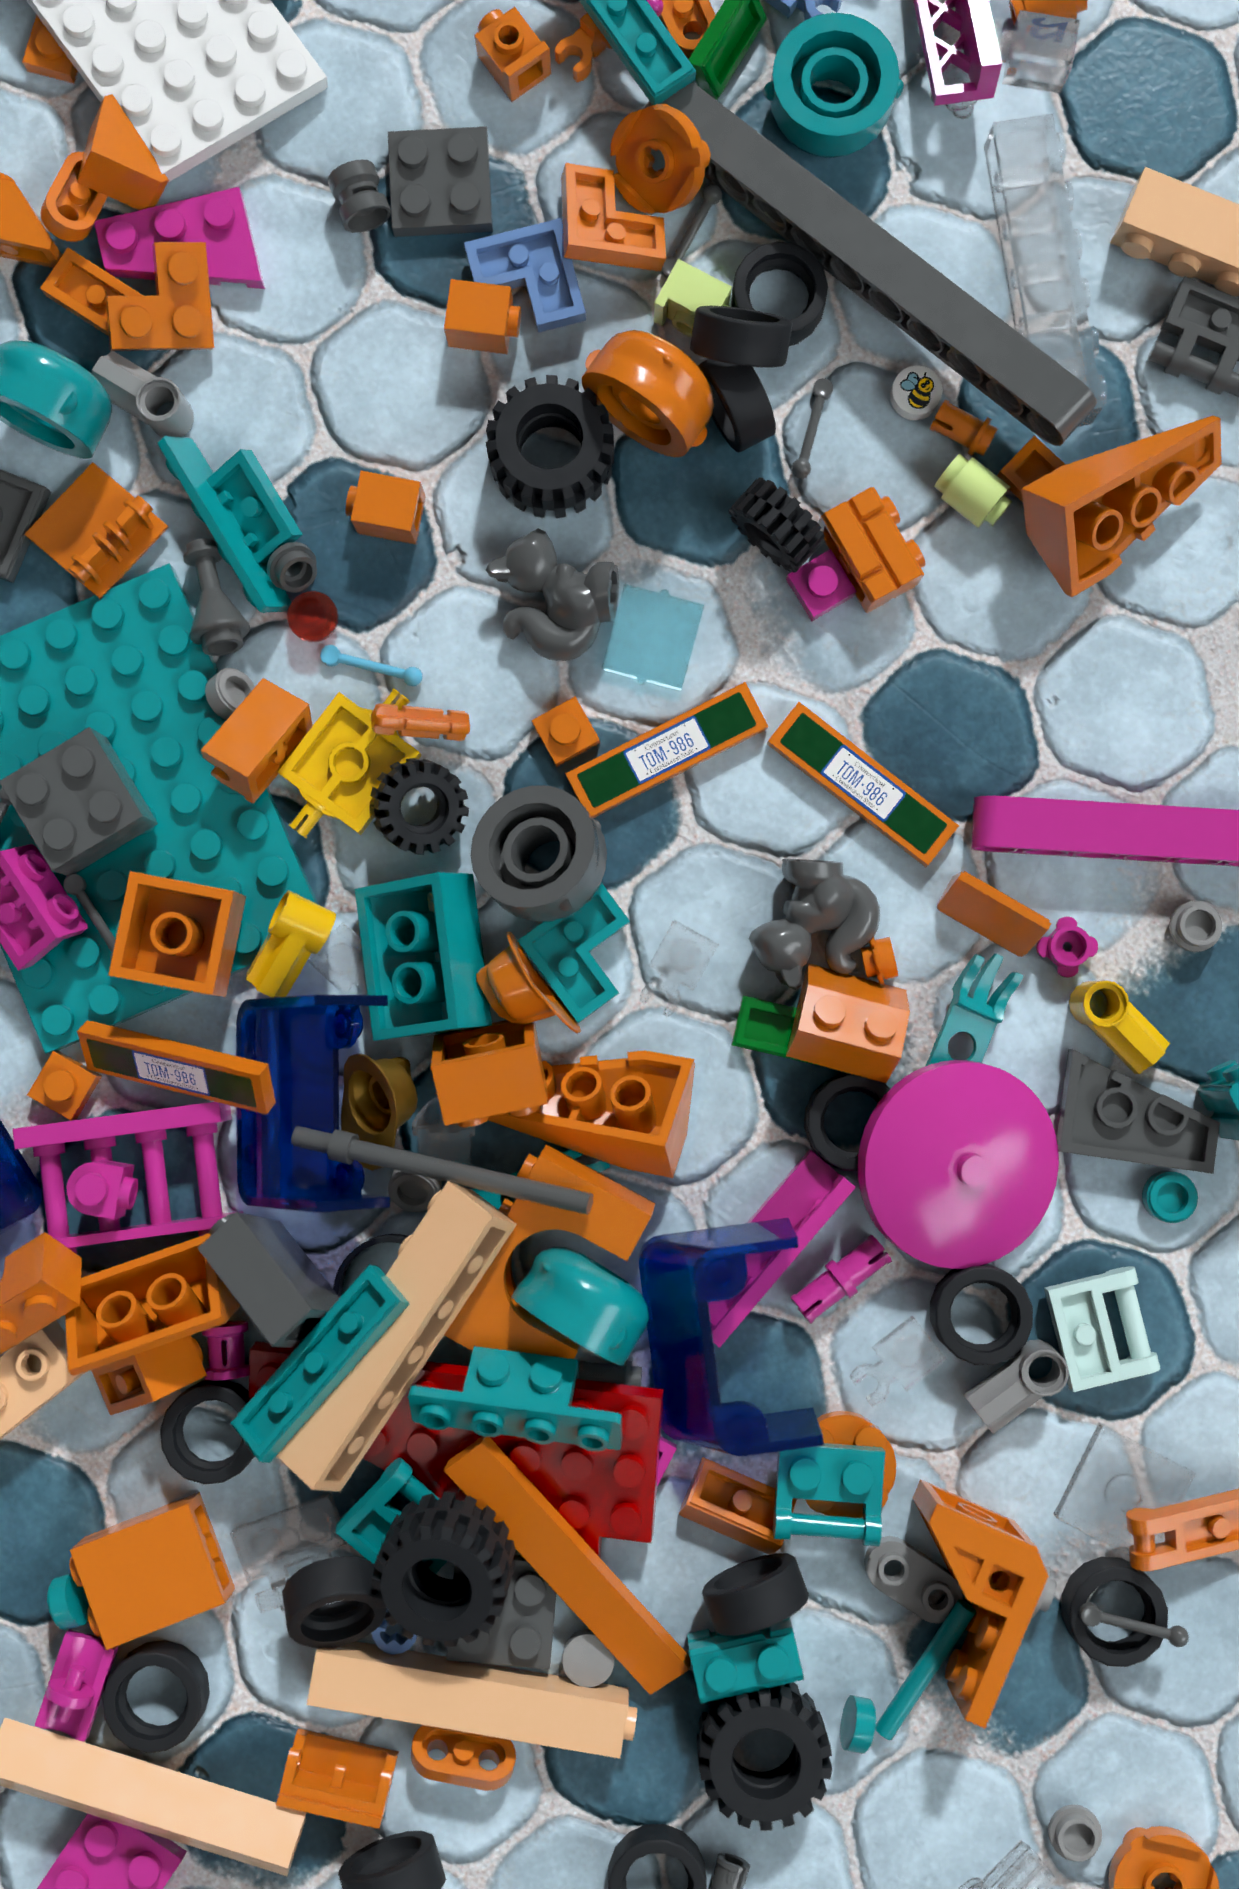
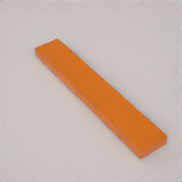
M481 1436L448 1460L444 1472L465 1495L477 1499L476 1507L483 1510L486 1506H489L496 1512L494 1517L495 1523L504 1521L509 1529L507 1540L514 1541L515 1549L650 1695L690 1670L691 1658L490 1437Z

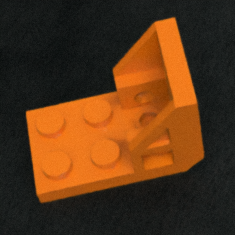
M920 1479L913 1495V1500L949 1572L958 1581L964 1596L973 1603L972 1607L976 1611V1614L966 1627V1630L969 1632L962 1649H955L948 1660L945 1679L948 1680L947 1686L964 1719L985 1729L1049 1576L1038 1548L1014 1520Z

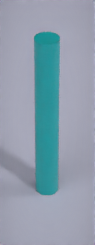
M958 1599L876 1723L875 1730L885 1739H893L976 1614L975 1609L964 1600Z

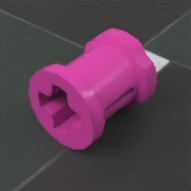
M227 1321L224 1324L202 1331V1335L207 1337L209 1368L205 1370L207 1376L204 1377L205 1380H230L250 1375L249 1365L245 1364L244 1333L249 1330L248 1321Z

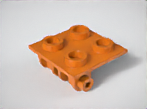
M92 462L24 535L101 599L169 526L152 512L153 508L141 496L137 495L134 497Z

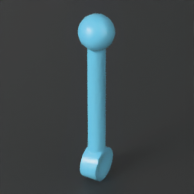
M327 645L320 652L321 660L330 667L341 663L403 679L409 686H417L423 679L422 671L417 667H409L405 670L342 654L334 645Z

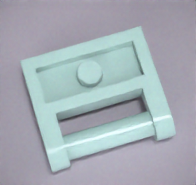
M1135 1267L1116 1268L1103 1274L1044 1288L1060 1355L1068 1366L1069 1377L1067 1383L1071 1391L1077 1392L1151 1374L1160 1370L1157 1353L1150 1350L1134 1285L1139 1283ZM1115 1292L1130 1356L1126 1359L1119 1360L1102 1293Z

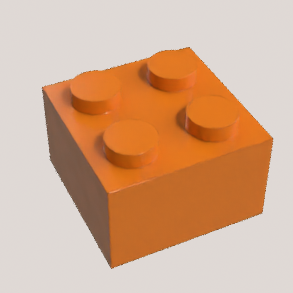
M130 871L109 976L226 997L246 896L232 890Z

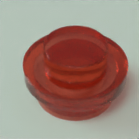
M308 591L298 595L291 602L287 613L289 627L298 638L307 642H320L334 633L338 625L339 615L337 607L327 595L317 591Z

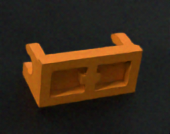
M262 678L201 749L202 757L215 766L211 771V775L222 784L245 796L246 800L254 804L279 774L277 773L311 729L312 719L309 704Z
M298 1728L293 1747H290L276 1805L380 1829L399 1751Z

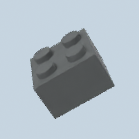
M90 727L0 780L3 790L50 869L66 876L76 874L158 824L107 737Z

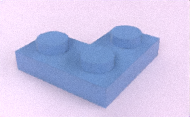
M561 218L464 242L473 282L511 286V289L526 286L538 333L586 321V312L572 259L564 258L563 224Z

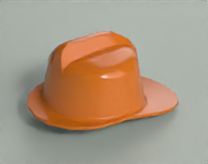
M511 931L506 932L510 946L482 967L476 975L477 982L493 1010L500 1017L518 1024H528L557 1015L572 1031L577 1034L580 1033L579 1024L557 994L534 969L516 937Z

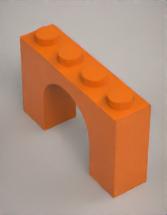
M546 1144L538 1158L530 1153L528 1154L517 1176L592 1193L593 1204L591 1211L586 1215L516 1198L515 1202L504 1199L499 1211L517 1225L444 1334L447 1338L473 1351L474 1346L574 1359L580 1347L578 1343L535 1317L511 1297L517 1288L511 1268L514 1249L521 1241L540 1231L564 1230L575 1233L628 1261L652 1217L656 1203Z

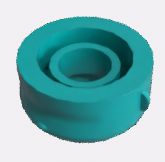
M834 12L807 19L788 33L780 44L775 56L772 78L764 87V95L771 103L772 113L780 131L789 142L809 154L835 158L848 156L862 150L879 135L887 124L895 99L899 98L903 92L904 83L899 79L900 71L896 53L891 42L881 30L860 17ZM824 80L839 81L849 87L854 96L843 103H827L816 96L811 86L816 82Z
M18 340L0 344V421L56 451L82 459L92 458L112 414L110 396L100 381L75 361L46 346Z
M551 1247L535 1256L531 1270L518 1284L511 1296L524 1309L556 1331L593 1353L624 1366L643 1334L649 1319L647 1303L637 1289L606 1267L567 1247Z

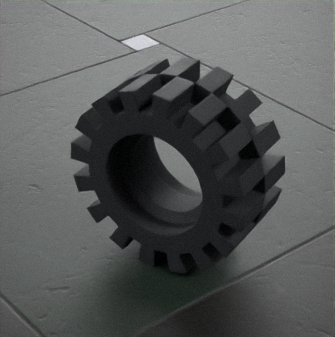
M761 477L756 478L729 510L732 522L738 525L737 529L741 534L749 538L747 541L752 546L756 545L760 549V553L766 558L769 556L774 564L779 567L782 565L789 572L791 570L797 572L824 541L825 536L820 531L819 523L811 520L813 515L808 510H803L799 506L800 502L795 497L790 498L787 491L781 486L777 489L774 482L770 480L765 481Z
M416 758L406 759V763L403 764L396 762L390 765L392 770L388 774L384 772L380 774L377 779L381 783L378 789L372 788L370 795L375 798L374 804L369 806L370 814L374 815L376 819L373 823L376 829L384 835L385 839L406 852L408 850L418 855H424V851L434 854L441 851L440 845L446 844L450 846L456 841L452 835L455 831L462 833L466 826L460 823L462 816L468 817L469 808L464 805L463 801L468 799L466 790L460 788L459 784L462 782L456 775L450 773L449 769L437 763ZM416 787L429 788L437 799V810L434 817L423 825L408 824L401 813L403 797L408 791Z

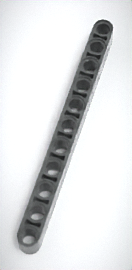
M691 82L661 102L684 113L697 128L701 139L709 146L711 153L710 162L705 168L704 174L707 179L718 185L720 189L788 242L798 244L813 253L824 270L1049 444L1061 446L1097 405L1094 394L1080 379L695 83ZM648 101L642 109L653 105Z

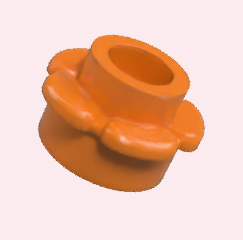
M873 937L869 942V947L860 949L867 978L877 976L878 983L884 985L885 979L898 977L890 937L877 940Z

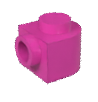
M100 1160L79 1166L70 1175L67 1183V1196L71 1205L77 1211L86 1215L113 1220L124 1217L126 1209L131 1210L133 1208L138 1193V1179L132 1178L135 1165Z

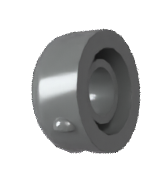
M547 785L520 788L496 801L479 821L472 838L470 853L472 869L477 881L493 900L504 910L516 917L541 922L565 918L581 909L591 900L601 885L607 861L605 837L601 831L599 821L594 820L590 816L587 809L576 797L562 789ZM548 842H560L559 855L549 869L541 873H525V866L530 855L539 846Z

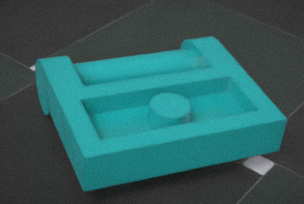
M778 1440L773 1539L790 1540L791 1535L862 1540L864 1546L879 1547L882 1535L881 1511L885 1463L883 1447ZM792 1498L862 1503L863 1515L862 1518L792 1513Z
M401 1457L395 1459L385 1469L381 1478L336 1523V1534L373 1564L376 1561L391 1523L396 1515H401L402 1513L389 1500L399 1491L410 1502L413 1501L419 1505L422 1496L433 1493L412 1475L413 1468ZM433 1493V1495L435 1496L436 1500H441L439 1497H437V1496ZM437 1558L422 1560L426 1567L435 1574L448 1562Z

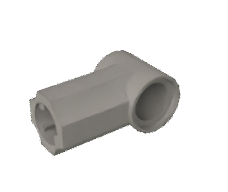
M114 351L99 358L92 369V374L106 389L111 403L148 424L160 437H182L187 434L194 422V412L179 388L171 380L154 376ZM174 402L173 408L167 414L156 416L158 409L163 404Z
M1039 1339L1029 1340L1012 1359L965 1393L964 1396L994 1434L1043 1396H1052L1059 1393L1066 1386L1069 1377L1068 1366L1064 1358L1048 1342ZM1043 1356L1052 1359V1368L1045 1377L1037 1379L1029 1377V1367L1034 1359Z

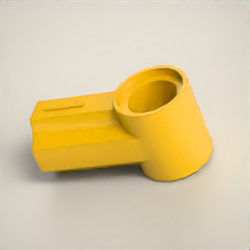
M288 890L280 900L268 927L269 934L248 969L246 980L254 985L257 991L269 997L286 998L311 953L317 954L325 944L333 928L336 913Z
M1107 980L1087 981L1075 987L1071 993L1069 1007L1075 1020L1083 1025H1087L1134 1074H1141L1144 1070L1153 1066L1165 1054L1170 1043L1129 1002L1127 993L1116 982ZM1097 990L1105 994L1108 1002L1107 1010L1099 1018L1090 1009L1091 996Z

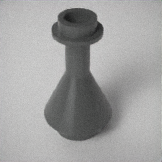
M209 538L193 540L186 545L187 552L183 555V561L189 566H195L201 594L189 638L197 645L202 644L203 652L207 655L220 656L236 652L243 647L242 638L249 633L250 624L221 590L215 563L220 561L222 557L217 550L216 541Z

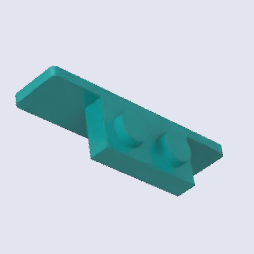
M164 436L157 444L166 458L165 463L168 470L181 482L191 499V507L194 513L207 525L217 542V550L226 563L231 565L242 583V590L246 599L261 613L287 611L293 606V603L286 591L276 587L269 579L267 563L277 548L286 543L297 541L303 534L252 450L240 449L213 473L193 439Z
M474 1346L463 1392L411 1386L408 1395L412 1420L434 1430H443L451 1427L473 1430L475 1433L486 1437H496L500 1434L524 1437L537 1444H549L553 1441L576 1444L589 1451L620 1450L622 1444V1415L620 1413L571 1407L578 1375V1360Z

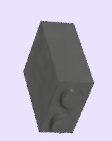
M240 1212L228 1214L211 1227L209 1231L211 1236L198 1247L199 1251L273 1347L296 1348L340 1298L280 1221Z

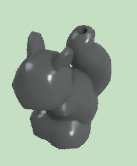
M539 528L513 541L506 549L504 557L491 561L485 569L490 577L496 578L499 582H508L513 588L521 592L543 593L547 609L546 613L530 606L515 608L504 617L503 631L508 638L513 640L520 633H524L531 648L546 659L570 661L580 657L592 646L597 637L601 622H613L616 617L619 599L618 566L614 565L613 562H597L585 574L578 572L571 565L565 563L558 564L552 541L547 533Z
M782 859V874L788 882L795 886L792 898L786 900L783 904L782 909L783 914L786 915L785 919L773 920L759 926L751 932L748 938L759 962L767 970L775 972L781 984L796 990L802 983V967L807 963L811 954V935L818 931L831 930L825 944L826 962L829 968L836 973H851L856 968L857 963L850 956V953L867 945L878 930L880 906L875 894L859 879L843 875V862Z

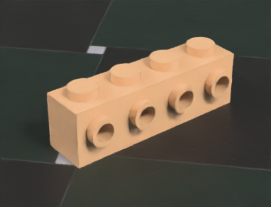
M57 1321L52 1322L18 1343L0 1357V1440L84 1374L72 1376L68 1372L66 1332Z

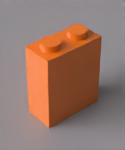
M200 1492L85 1536L70 1549L72 1557L69 1560V1567L72 1578L78 1587L84 1588L90 1605L87 1610L89 1625L95 1636H101L106 1650L223 1605L235 1591L234 1583Z

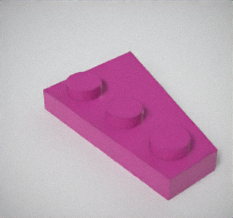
M239 187L96 220L94 224L104 268L114 277L155 280L152 250L154 242H206L209 285H221V282L244 283L247 288L265 289L243 194Z

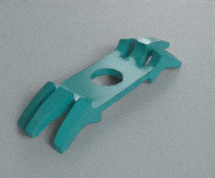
M994 953L981 969L985 958L975 954L963 969L952 988L953 998L926 1066L942 1061L954 1060L948 1052V1043L950 1038L958 1032H966L973 1040V1051L966 1060L982 1063L997 1023L1003 1021L1007 1002L1024 977L1020 973L1011 972L987 1001L994 978L1002 964L1003 956Z

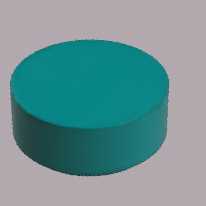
M1160 1171L1153 1174L1144 1184L1142 1201L1145 1209L1152 1217L1167 1223H1179L1188 1219L1195 1211L1198 1203V1192L1192 1180L1186 1175L1174 1171Z
M71 1573L54 1578L49 1585L47 1593L48 1609L53 1622L62 1630L85 1625L88 1622L87 1610L90 1605L84 1588L78 1587L75 1584Z
M850 1695L847 1698L840 1724V1742L843 1750L864 1754L869 1750L876 1726V1710L871 1699Z

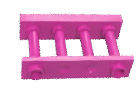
M208 1102L12 1129L15 1149L33 1147V1156L39 1157L48 1234L76 1254L78 1246L197 1230L200 1237L208 1234L211 1227L218 1220L228 1214L236 1213L223 1214L213 1137V1133L218 1132L217 1122L232 1120L230 1105ZM186 1127L187 1137L192 1136L202 1217L172 1220L162 1140L167 1139L166 1129ZM135 1133L136 1143H141L151 1223L121 1227L120 1218L113 1220L98 1217L99 1230L70 1234L60 1156L61 1153H66L64 1143L84 1140L85 1150H90L91 1162L100 1160L113 1161L111 1147L116 1146L115 1136Z

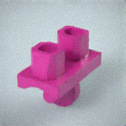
M69 1629L64 1635L34 1726L61 1731L70 1735L75 1740L85 1742L89 1737L119 1645L106 1650L102 1638Z

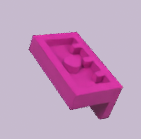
M33 844L0 851V943L19 971L33 966L62 940L80 935L88 928L87 923L79 913L76 903L68 896L43 855Z

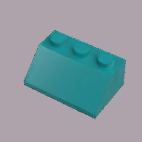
M436 872L356 888L355 897L373 1041L492 1026L490 1004L476 977L478 971L485 966L473 874Z

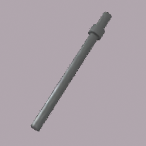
M297 1126L292 1134V1146L325 1153L329 1160L350 1165L355 1160L586 1215L590 1213L593 1204L592 1193L359 1140L358 1134L335 1130L331 1134Z

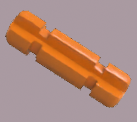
M379 703L371 712L372 731L376 734L394 735V731L397 730L399 736L439 739L440 734H443L445 740L462 741L470 732L469 715L465 711L447 710V714H443L444 711L442 709L403 705L402 710H398L397 705Z

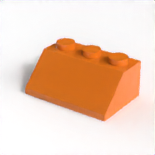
M208 1233L82 1277L80 1306L65 1314L68 1372L75 1376L226 1323L240 1308V1304L198 1249L211 1235Z

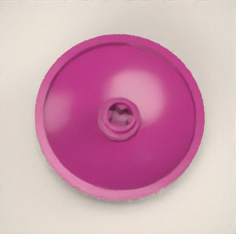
M950 1060L927 1065L897 1082L883 1096L870 1115L862 1135L858 1154V1181L864 1205L870 1218L884 1237L898 1249L917 1260L949 1269H965L991 1263L1021 1245L1032 1234L1044 1217L1052 1200L1058 1177L1059 1154L1056 1134L1052 1121L1039 1098L1027 1085L1012 1074L1000 1068L968 1060Z

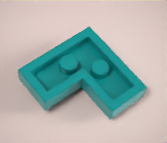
M602 882L591 900L581 909L565 918L542 922L518 940L519 944L577 1023L583 1021L619 994L613 983L590 954L592 950L630 923V920Z

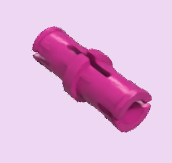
M870 1235L863 1243L837 1263L833 1259L824 1265L826 1269L824 1273L790 1298L799 1307L798 1310L805 1319L812 1324L817 1317L844 1296L850 1299L858 1293L856 1287L884 1265L892 1262V1259L887 1252H883L885 1249L873 1235Z

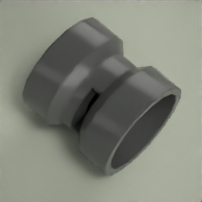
M349 161L338 166L328 176V184L332 195L341 203L339 215L346 231L352 233L373 230L384 224L391 216V209L387 198L378 191L377 187L380 179L371 161Z

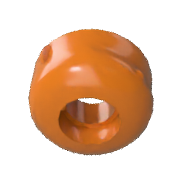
M630 330L617 333L601 350H595L588 355L585 362L587 370L582 376L583 389L585 391L589 388L596 394L597 405L604 403L609 413V421L627 436L652 451L674 458L684 456L691 446L697 447L705 441L707 436V428L705 426L709 422L714 408L712 388L701 369L681 349L654 334Z

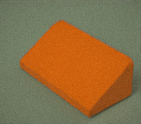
M966 871L952 877L937 903V909L940 912L1020 957L1026 955L1052 924L1049 922V919Z
M702 1457L682 1502L679 1515L766 1554H775L784 1542L783 1539H773L775 1488ZM792 1498V1513L797 1501L795 1498Z

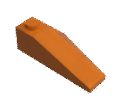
M1210 416L1060 466L1022 488L1026 534L1066 595L1074 597L1111 575L1123 563L1119 555L1136 538L1145 541L1156 530L1153 522L1171 504L1180 506L1222 464L1221 418Z
M645 1050L627 1052L628 1058L598 1061L597 1055L580 1057V1063L551 1066L547 1061H542L547 1084L548 1104L539 1106L540 1108L536 1112L529 1115L515 1117L510 1116L508 1112L489 1116L488 1121L623 1169L673 1178L688 1131L695 1062L691 1058Z

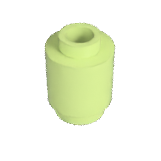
M961 454L955 457L934 485L936 489L943 493L941 499L977 528L984 521L993 526L1012 503L1005 496L1011 488L1007 483L972 457L970 460H967Z

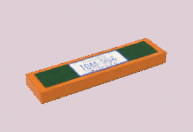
M746 682L565 773L578 801L587 809L590 816L595 818L767 730L769 726Z
M800 702L796 704L767 742V745L925 867L932 862L959 827L953 820Z
M89 1020L77 1031L88 1070L266 1115L276 1103L269 1065L267 1063Z

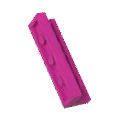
M913 0L934 106L994 98L1002 60L989 0H946L944 4L937 0ZM942 21L960 32L961 36L953 46L934 36L935 29ZM950 64H953L969 74L970 83L944 86L942 74Z
M809 1149L677 1304L678 1308L704 1329L707 1337L720 1348L856 1187Z

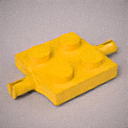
M393 688L383 704L397 705L398 710H402V705L406 706L410 703V700ZM340 692L337 693L277 772L296 786L307 801L292 823L288 825L304 838H307V835L323 814L341 820L358 834L362 835L375 818L374 815L370 814L369 806L374 804L375 798L370 795L372 788L378 789L381 783L377 779L382 772L388 774L392 770L390 765L396 762L403 764L406 763V759L416 758L419 760L422 756L418 750L400 738L396 730L394 735L376 734L373 732L371 726V712L373 710L359 707Z

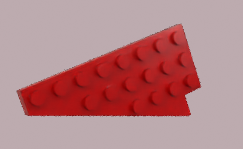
M256 1341L249 1350V1397L251 1399L295 1348L273 1347L268 1342ZM427 1361L411 1386L463 1392L469 1366ZM581 1379L576 1380L571 1407L616 1412L622 1415V1444L620 1450L589 1451L576 1444L554 1441L549 1444H537L524 1437L502 1434L490 1437L600 1558L602 1537L644 1543L652 1542L655 1523L664 1389ZM409 1387L363 1459L385 1470L395 1459L401 1457L413 1468L412 1475L441 1499L444 1492L455 1493L456 1500L465 1501V1493L444 1472L448 1460L482 1435L475 1433L473 1430L451 1427L443 1430H434L423 1426L421 1423L414 1422L408 1400Z

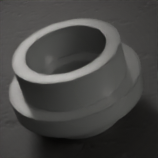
M286 543L277 548L270 556L267 563L268 577L280 589L289 592L303 591L316 578V557L311 549L303 543Z

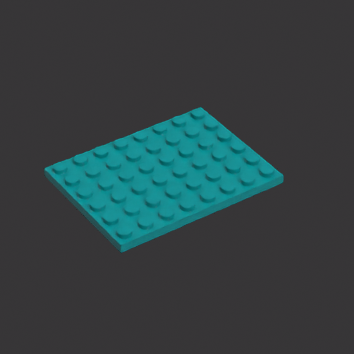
M168 563L110 588L101 599L96 595L0 636V780L88 727L107 737L158 824L77 872V875L82 876L86 880L87 887L85 892L115 939L130 871L232 890L245 895L246 901L230 975L232 976L250 968L269 934L268 927L280 900L288 890L316 904L318 902L269 788L267 787L253 804L246 800L245 796L211 775V771L215 766L202 757L201 749L226 721L213 711L205 693L208 680L218 673V669L212 656L203 652L202 644L197 645L189 638L194 613L174 567ZM10 805L0 824V851L29 844L37 847L14 806ZM53 871L64 888L63 884L67 876ZM67 891L66 893L74 900L79 913L88 925V928L83 933L62 940L33 966L19 971L0 943L45 1054H51L52 1051H59L80 1042L77 1031L87 1020L117 1026L193 992L109 976L112 952L76 895H72Z

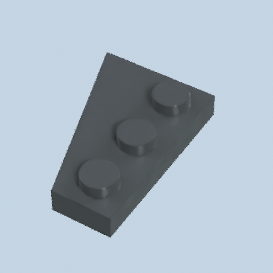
M1068 1049L1057 1132L1059 1152L1214 1173L1220 1122L1164 1094H1159L1133 1081L1132 1078L1116 1070H1111L1073 1049Z

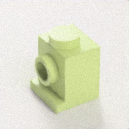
M678 259L654 302V322L663 326L668 318L672 320V324L677 330L692 337L696 309L700 306L709 305L730 307L732 286Z

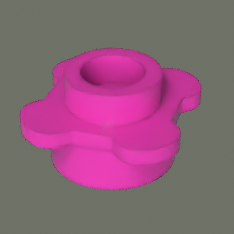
M1066 916L1057 920L1056 929L1048 937H1042L1037 942L1036 950L1039 956L1049 958L1057 966V972L1060 976L1069 978L1078 973V966L1084 963L1088 957L1096 955L1098 942L1082 928L1077 927V921L1074 918ZM1065 942L1070 943L1072 946L1069 952L1063 950Z

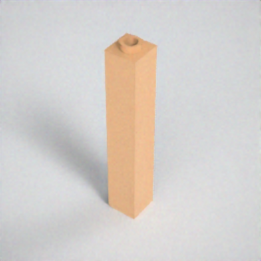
M358 1641L334 1648H317L307 1705L619 1759L623 1740L633 1741L637 1718V1708L629 1706L628 1687L604 1683L590 1688L581 1687L573 1683L568 1677L493 1664L448 1661L446 1656L407 1650L402 1654L392 1655L383 1652L376 1644Z
M4 1717L0 1727V1786L288 1876L305 1824L306 1812L277 1806L275 1802L9 1718Z

